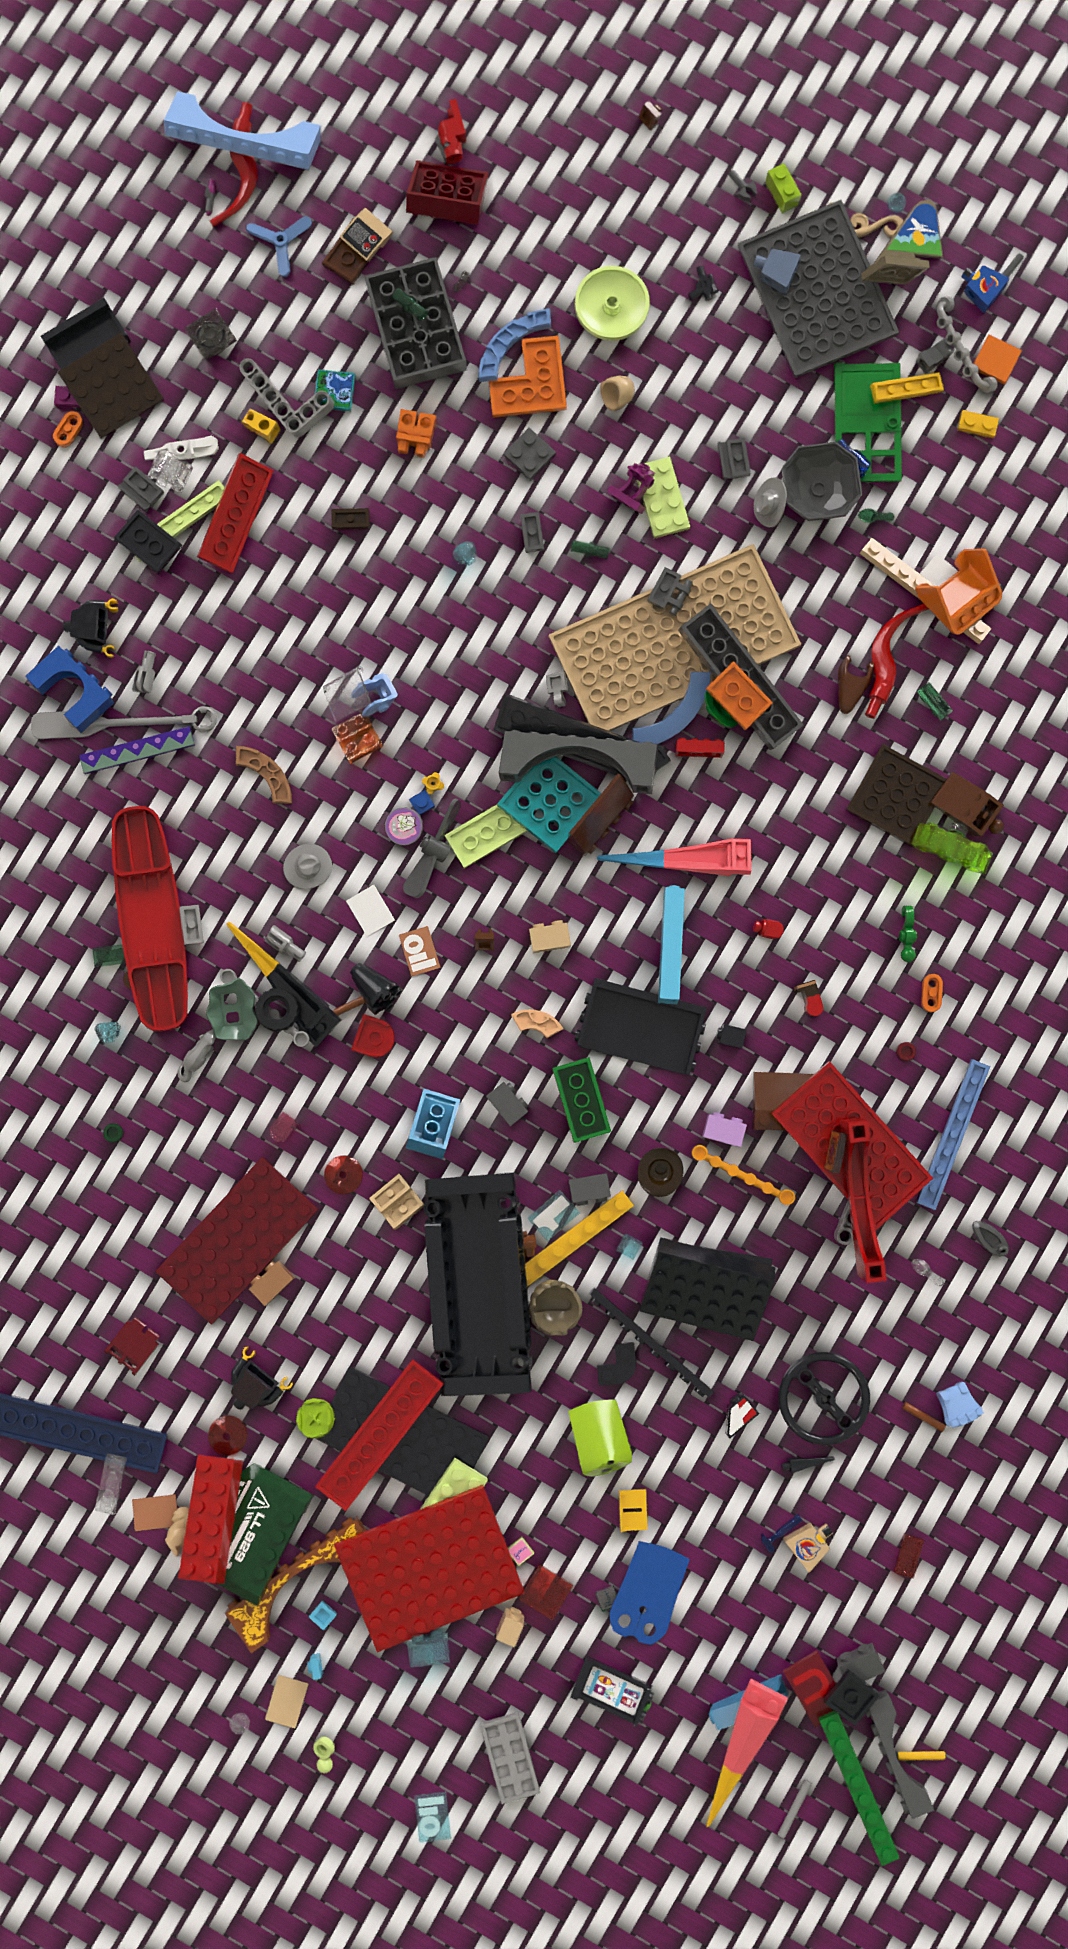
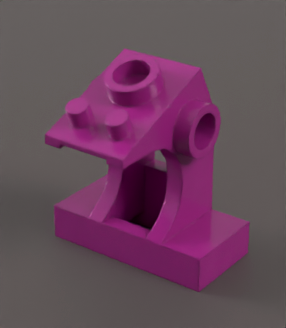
M634 463V465L627 467L629 469L627 472L629 478L625 485L619 490L611 485L607 492L642 515L646 508L639 502L647 489L651 488L654 484L655 479L653 477L655 472L650 470V466L645 463ZM636 480L641 482V486L637 492H634L631 488Z

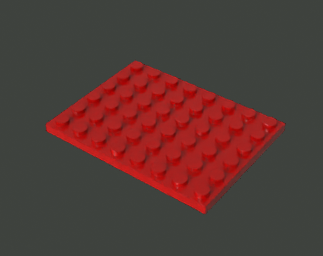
M483 1485L334 1543L335 1550L377 1652L525 1593Z

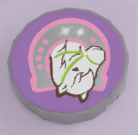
M397 808L388 815L385 822V831L389 839L394 843L410 845L420 838L423 831V820L420 814L411 808Z

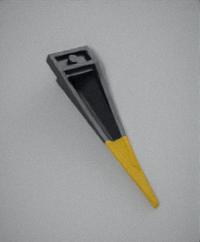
M228 922V928L258 965L274 989H285L295 997L299 1006L298 1019L295 1022L300 1031L306 1032L309 1035L310 1042L315 1047H318L342 1020L329 1008L330 1005L236 926Z

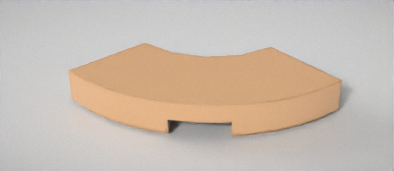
M529 1009L511 1014L520 1031L533 1029L549 1038L563 1030L561 1024L554 1017L542 1011Z

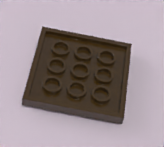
M121 332L57 372L101 439L164 400Z
M882 744L846 811L913 847L935 808L930 802L944 784L946 778Z

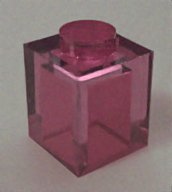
M282 1112L268 1130L271 1132L270 1136L278 1143L280 1140L286 1142L300 1124L286 1112Z

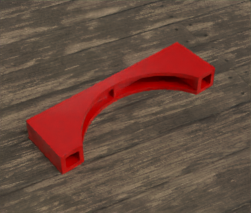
M862 1118L842 1119L839 1122L857 1275L866 1283L887 1281L885 1261L875 1231L869 1194L868 1149L870 1133L868 1120Z

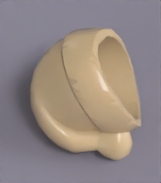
M626 376L610 377L600 384L602 400L611 411L623 408L632 400L635 393L633 381Z

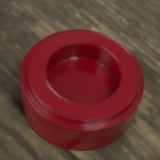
M903 1042L897 1046L896 1055L901 1061H910L916 1055V1048L910 1042Z

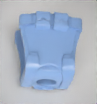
M958 1382L954 1386L936 1393L942 1406L944 1421L947 1427L955 1428L965 1425L984 1413L971 1396L964 1382Z

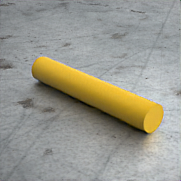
M897 1752V1759L945 1760V1752Z

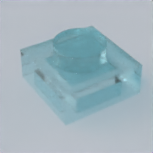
M625 1233L616 1251L634 1260L643 1242Z

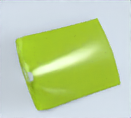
M617 1400L594 1401L568 1411L581 1469L585 1476L605 1475L619 1470L632 1462V1452ZM608 1461H614L613 1464L607 1465ZM612 1468V1469L609 1470V1471L601 1472V1471H603V1470H605V1469Z

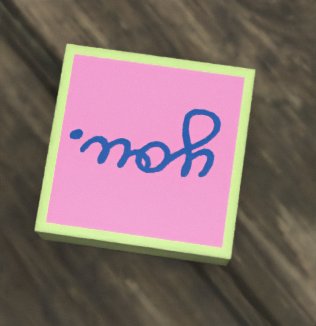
M523 1537L508 1547L511 1557L518 1566L534 1554V1551Z

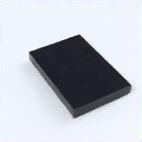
M139 510L133 514L114 537L119 544L158 575L182 547L180 542Z

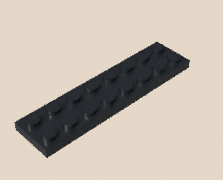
M507 693L504 695L493 729L505 734V731L518 730L523 733L538 732L539 734L546 735L554 733L559 736L575 735L581 738L595 737L596 739L604 740L612 738L616 741L632 740ZM581 754L563 755L615 775L619 773L625 778L611 764L596 757Z

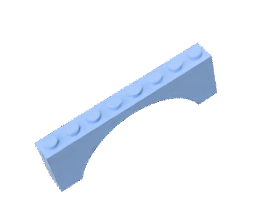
M177 91L164 119L165 136L307 170L310 168L321 141V125L305 121L283 131L264 134L246 133L227 128L212 120L202 111L195 95Z

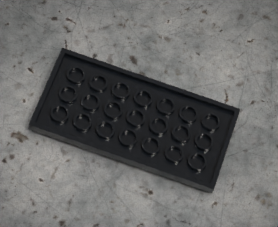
M349 1366L330 1404L335 1416L334 1425L328 1434L317 1438V1440L342 1452L391 1386ZM427 1405L379 1467L378 1471L429 1496L454 1458L474 1469L489 1436Z

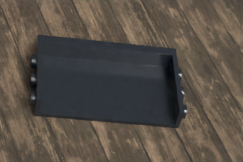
M597 978L594 979L591 994H586L584 1004H587L586 1012L582 1011L579 1021L583 1023L581 1031L577 1030L574 1041L578 1042L577 1046L684 1075H690V1072H694L696 1061L693 1059L695 1053L698 1054L701 1047V1042H698L699 1036L703 1035L706 1024L703 1021L707 1007L680 1000L678 1004L658 1003V994Z

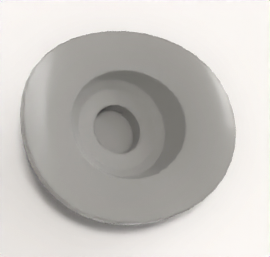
M779 478L767 479L760 486L753 503L754 514L757 520L766 527H774L779 523L786 506L787 491L783 481Z
M303 844L294 848L287 855L283 867L284 875L293 886L301 889H311L321 885L328 879L332 870V861L327 851L315 844Z

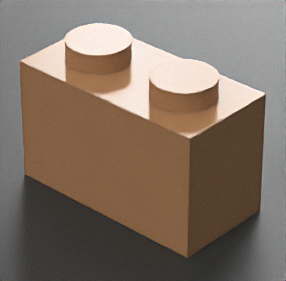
M272 1261L265 1268L266 1273L262 1277L258 1275L250 1282L252 1286L249 1290L264 1306L268 1305L296 1278L281 1261L276 1263Z

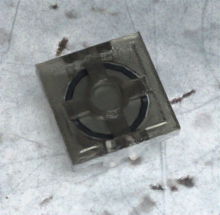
M216 308L184 328L205 361L221 353L225 348L237 341Z

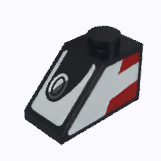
M738 1393L735 1394L727 1405L725 1434L729 1439L760 1414L743 1393L740 1395Z

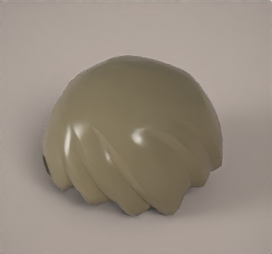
M559 1280L542 1282L530 1296L529 1316L531 1317L532 1324L546 1335H567L568 1330L576 1326L582 1315V1302L579 1295L571 1285Z

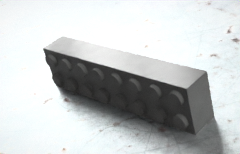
M711 603L678 629L679 633L715 679L734 661L773 702L751 724V727L769 750L776 748L804 725Z

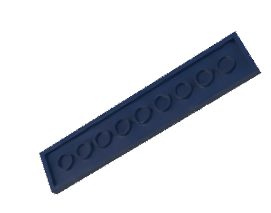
M0 1392L1 1436L156 1474L159 1473L168 1433Z

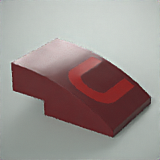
M816 1650L783 1670L815 1728L821 1725L819 1717L834 1711L824 1703L823 1699L836 1684Z

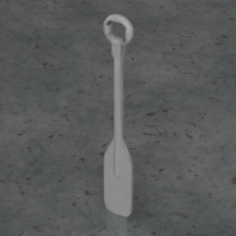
M206 706L198 707L193 711L192 715L176 717L106 719L99 716L88 728L80 733L64 716L67 711L39 712L34 714L31 719V732L37 739L89 737L107 727L192 724L196 730L207 732L215 727L217 716L213 709ZM209 711L212 713L210 715V722H212L210 726H196V714L198 712L207 713Z

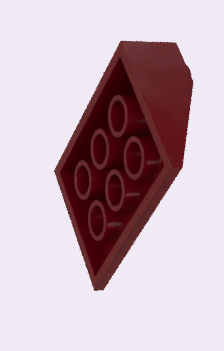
M416 160L406 193V213L479 225L489 172Z

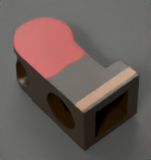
M816 980L794 986L796 993H802L806 1015L810 1017L820 1015L823 1012V1003Z

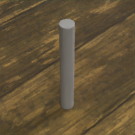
M807 1779L804 1780L778 1832V1835L782 1838L786 1837L812 1785Z

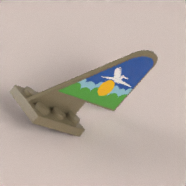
M920 201L911 209L875 262L861 273L862 281L906 285L930 268L929 261L920 260V258H915V256L938 259L943 257L938 213L932 201Z

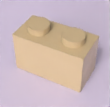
M560 920L551 922L552 925L544 926L543 923L532 925L533 928L529 929L533 953L571 947L568 924Z
M514 1607L510 1609L505 1608L496 1632V1640L514 1648L524 1626V1615L521 1614L522 1612Z

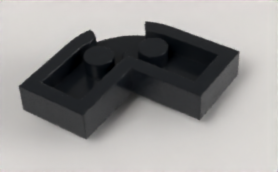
M634 1342L614 1344L616 1363L597 1365L599 1386L621 1384L633 1376L636 1369Z

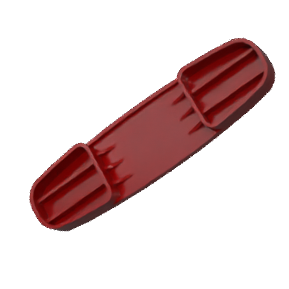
M146 806L127 807L115 814L112 820L111 841L119 927L129 982L142 1024L154 1032L172 1031L182 1026L188 1017L186 951L183 942L176 882L165 835L158 815L153 809Z

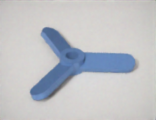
M305 216L283 232H273L250 223L246 226V231L275 245L279 274L286 277L290 273L287 248L289 242L310 228L312 221L309 217Z

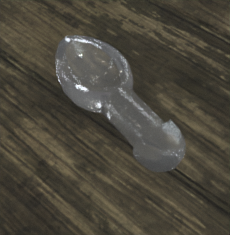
M921 1259L912 1260V1267L917 1274L928 1277L938 1287L944 1285V1279L931 1271L927 1262Z

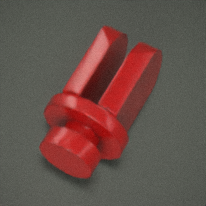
M762 919L761 922H754L753 932H758L759 936L764 938L777 939L782 936L784 928L782 923L778 921Z

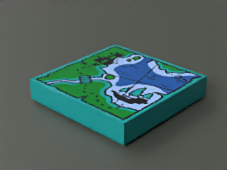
M318 369L315 394L318 391H325L334 400L335 405L332 410L351 412L355 373ZM324 398L321 401V405H325L327 403V398Z

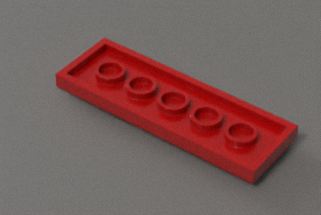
M242 453L237 455L198 552V558L230 574L233 573L274 470Z

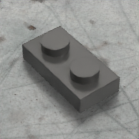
M539 512L520 514L525 553L543 551L544 544Z

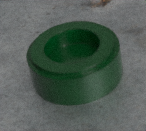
M116 1123L108 1124L103 1130L104 1138L111 1143L120 1141L124 1135L123 1128Z

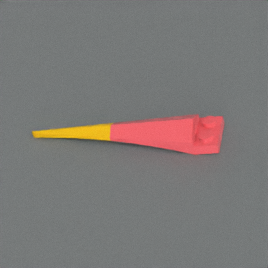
M750 1679L740 1702L706 1824L707 1827L710 1826L777 1723L787 1701V1697L753 1679Z

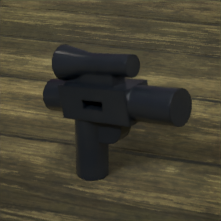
M698 266L696 269L699 282L696 283V290L688 293L689 299L693 300L704 295L705 300L710 301L713 299L712 294L718 293L719 290L715 285L713 275L709 274L707 278L704 267Z

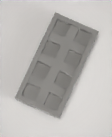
M519 1712L481 1722L480 1726L501 1804L539 1794L540 1789Z

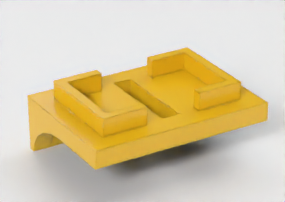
M646 1489L618 1490L620 1532L648 1530ZM642 1508V1511L623 1512V1509Z

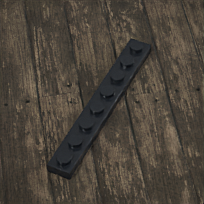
M595 1287L590 1291L589 1294L592 1296L590 1300L598 1307L603 1305L607 1309L605 1313L613 1320L618 1318L622 1322L620 1326L628 1333L630 1330L636 1334L635 1339L640 1344L644 1345L646 1343L651 1347L649 1351L655 1357L659 1358L661 1356L666 1360L664 1364L670 1370L674 1371L676 1369L680 1372L681 1375L679 1377L685 1383L689 1384L691 1382L695 1385L694 1390L701 1397H704V1395L708 1398L711 1397L714 1391Z

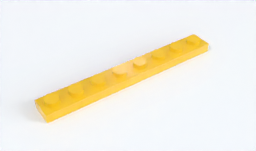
M623 1190L525 1263L527 1287L634 1206Z

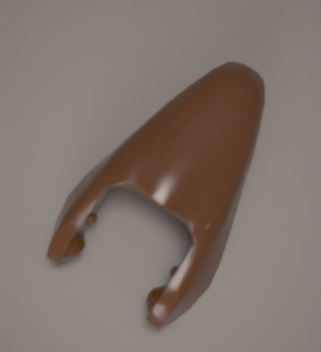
M847 655L841 662L838 669L839 708L842 713H850L868 688L873 677V662L867 664L865 677L854 676L848 672V664L851 662L850 655Z

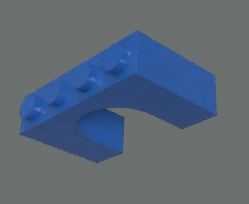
M57 646L25 677L42 695L63 678L73 677L81 680L84 685L83 695L64 716L82 733L114 704L111 698L113 694L106 687L101 688L98 685L100 683L93 674L89 676L85 672L87 670L80 661L76 663L72 659L74 656L68 649L63 650L60 646Z

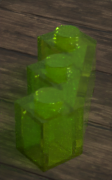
M931 822L927 824L919 823L912 841V845L919 851L936 854L944 861L961 864L968 871L986 874L993 855L987 848V845L979 842L975 843L963 838L961 834L951 833Z

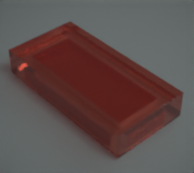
M904 1533L894 1573L914 1579L924 1539Z

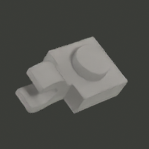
M562 671L546 675L548 694L554 695V704L558 705V707L566 706L563 692L568 691L566 673Z

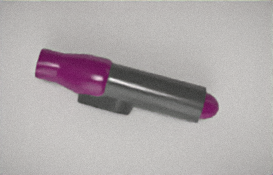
M209 180L208 188L205 189V213L207 216H210L213 211L215 180Z

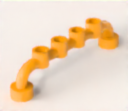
M697 1145L692 1149V1157L695 1160H705L709 1162L710 1166L721 1168L729 1176H736L744 1180L745 1184L754 1185L760 1188L763 1193L778 1197L782 1204L790 1205L795 1201L793 1191L789 1189L781 1191L773 1187L770 1182H763L757 1179L754 1174L745 1173L736 1165H730L722 1161L719 1156L708 1154L706 1147L703 1145Z

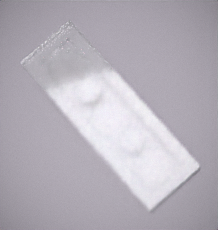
M107 1454L95 1511L112 1515L116 1513L127 1462L126 1457Z

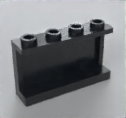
M102 298L41 335L43 342L61 370L120 332L128 344L131 342L105 298Z

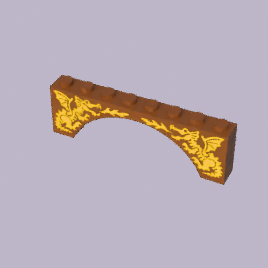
M358 1516L353 1519L351 1517L347 1518L341 1523L342 1527L337 1531L335 1528L330 1530L325 1535L326 1538L323 1541L319 1542L317 1540L309 1546V1551L304 1554L303 1552L298 1553L292 1558L293 1562L288 1566L286 1563L276 1570L277 1574L271 1577L259 1606L243 1598L240 1600L236 1598L227 1605L228 1609L225 1615L251 1653L270 1639L271 1609L281 1588L293 1576L308 1567L326 1562H340L334 1543L367 1531Z

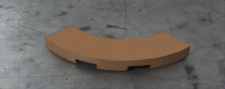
M236 746V766L250 768L267 781L272 793L273 804H292L289 782L276 762L258 750Z

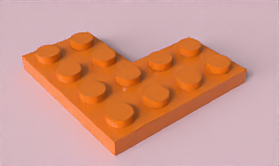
M559 336L522 339L525 375L498 378V381H489L493 418L567 410Z

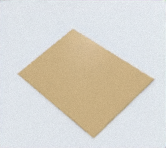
M278 1675L265 1720L296 1729L308 1683Z

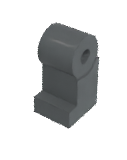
M942 339L928 350L921 352L916 359V363L927 374L947 359L954 350L946 343L945 339Z

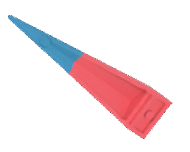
M727 839L668 850L599 855L597 860L731 876V874L751 875V839Z

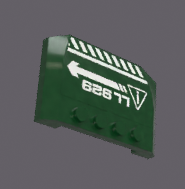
M256 1463L251 1464L242 1471L225 1582L216 1584L259 1606L268 1588L267 1585L303 1513H306L314 1494Z

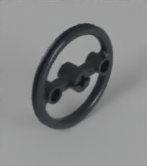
M817 1352L800 1358L787 1370L779 1388V1407L784 1421L797 1436L813 1444L833 1445L849 1439L862 1427L870 1408V1391L864 1375L853 1362L835 1353ZM818 1361L835 1362L852 1373L857 1380L861 1392V1406L856 1419H852L851 1416L845 1413L835 1402V1395L817 1382L812 1371L808 1368L809 1364ZM804 1371H808V1380L801 1381V1373ZM793 1378H797L799 1382L810 1390L816 1405L830 1413L835 1419L836 1425L841 1429L840 1433L831 1436L814 1435L802 1429L795 1422L789 1411L787 1398L788 1389ZM814 1386L821 1394L827 1396L826 1398L828 1402L832 1405L835 1411L830 1407L829 1404L822 1401L821 1395L815 1390ZM843 1416L848 1417V1423L845 1426H841L839 1423Z

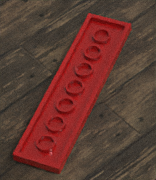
M412 1359L315 1487L343 1510L347 1511L444 1383Z

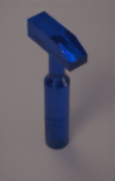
M797 1514L780 1527L769 1539L762 1533V1543L770 1553L774 1552L775 1548L771 1543L778 1537L784 1536L803 1520Z

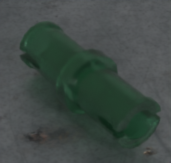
M400 288L394 291L392 298L404 306V310L414 314L420 321L426 318L428 310L418 304L414 297L408 296Z
M573 540L570 551L587 554V557L596 556L607 559L610 547L594 545L593 542L585 543Z

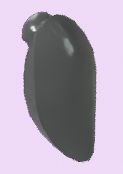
M982 1221L973 1222V1232L983 1248L997 1256L1008 1254V1243L999 1230Z

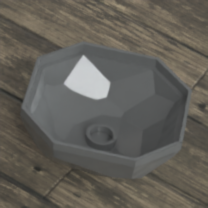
M837 442L798 446L782 467L783 483L787 491L786 504L807 521L845 517L862 496L857 457Z

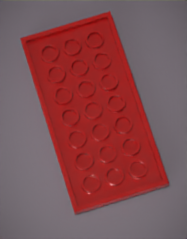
M830 1061L771 1113L848 1201L839 1120L850 1118L868 1120L870 1133L868 1183L875 1231L933 1179ZM832 1131L839 1133L838 1143L836 1137H831ZM828 1149L830 1156L828 1155L827 1163H829L828 1165H833L832 1171L825 1168Z

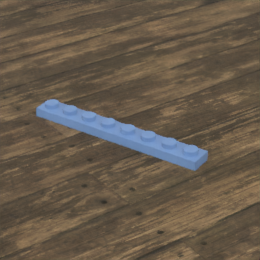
M973 1059L970 1060L928 1169V1173L933 1179L920 1190L916 1203L936 1210L991 1066Z

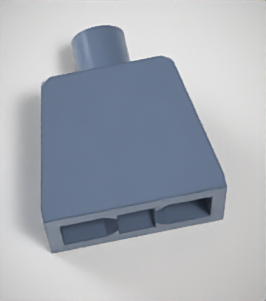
M771 249L768 258L757 255L753 266L762 269L760 279L762 282L786 295L800 264L801 255Z

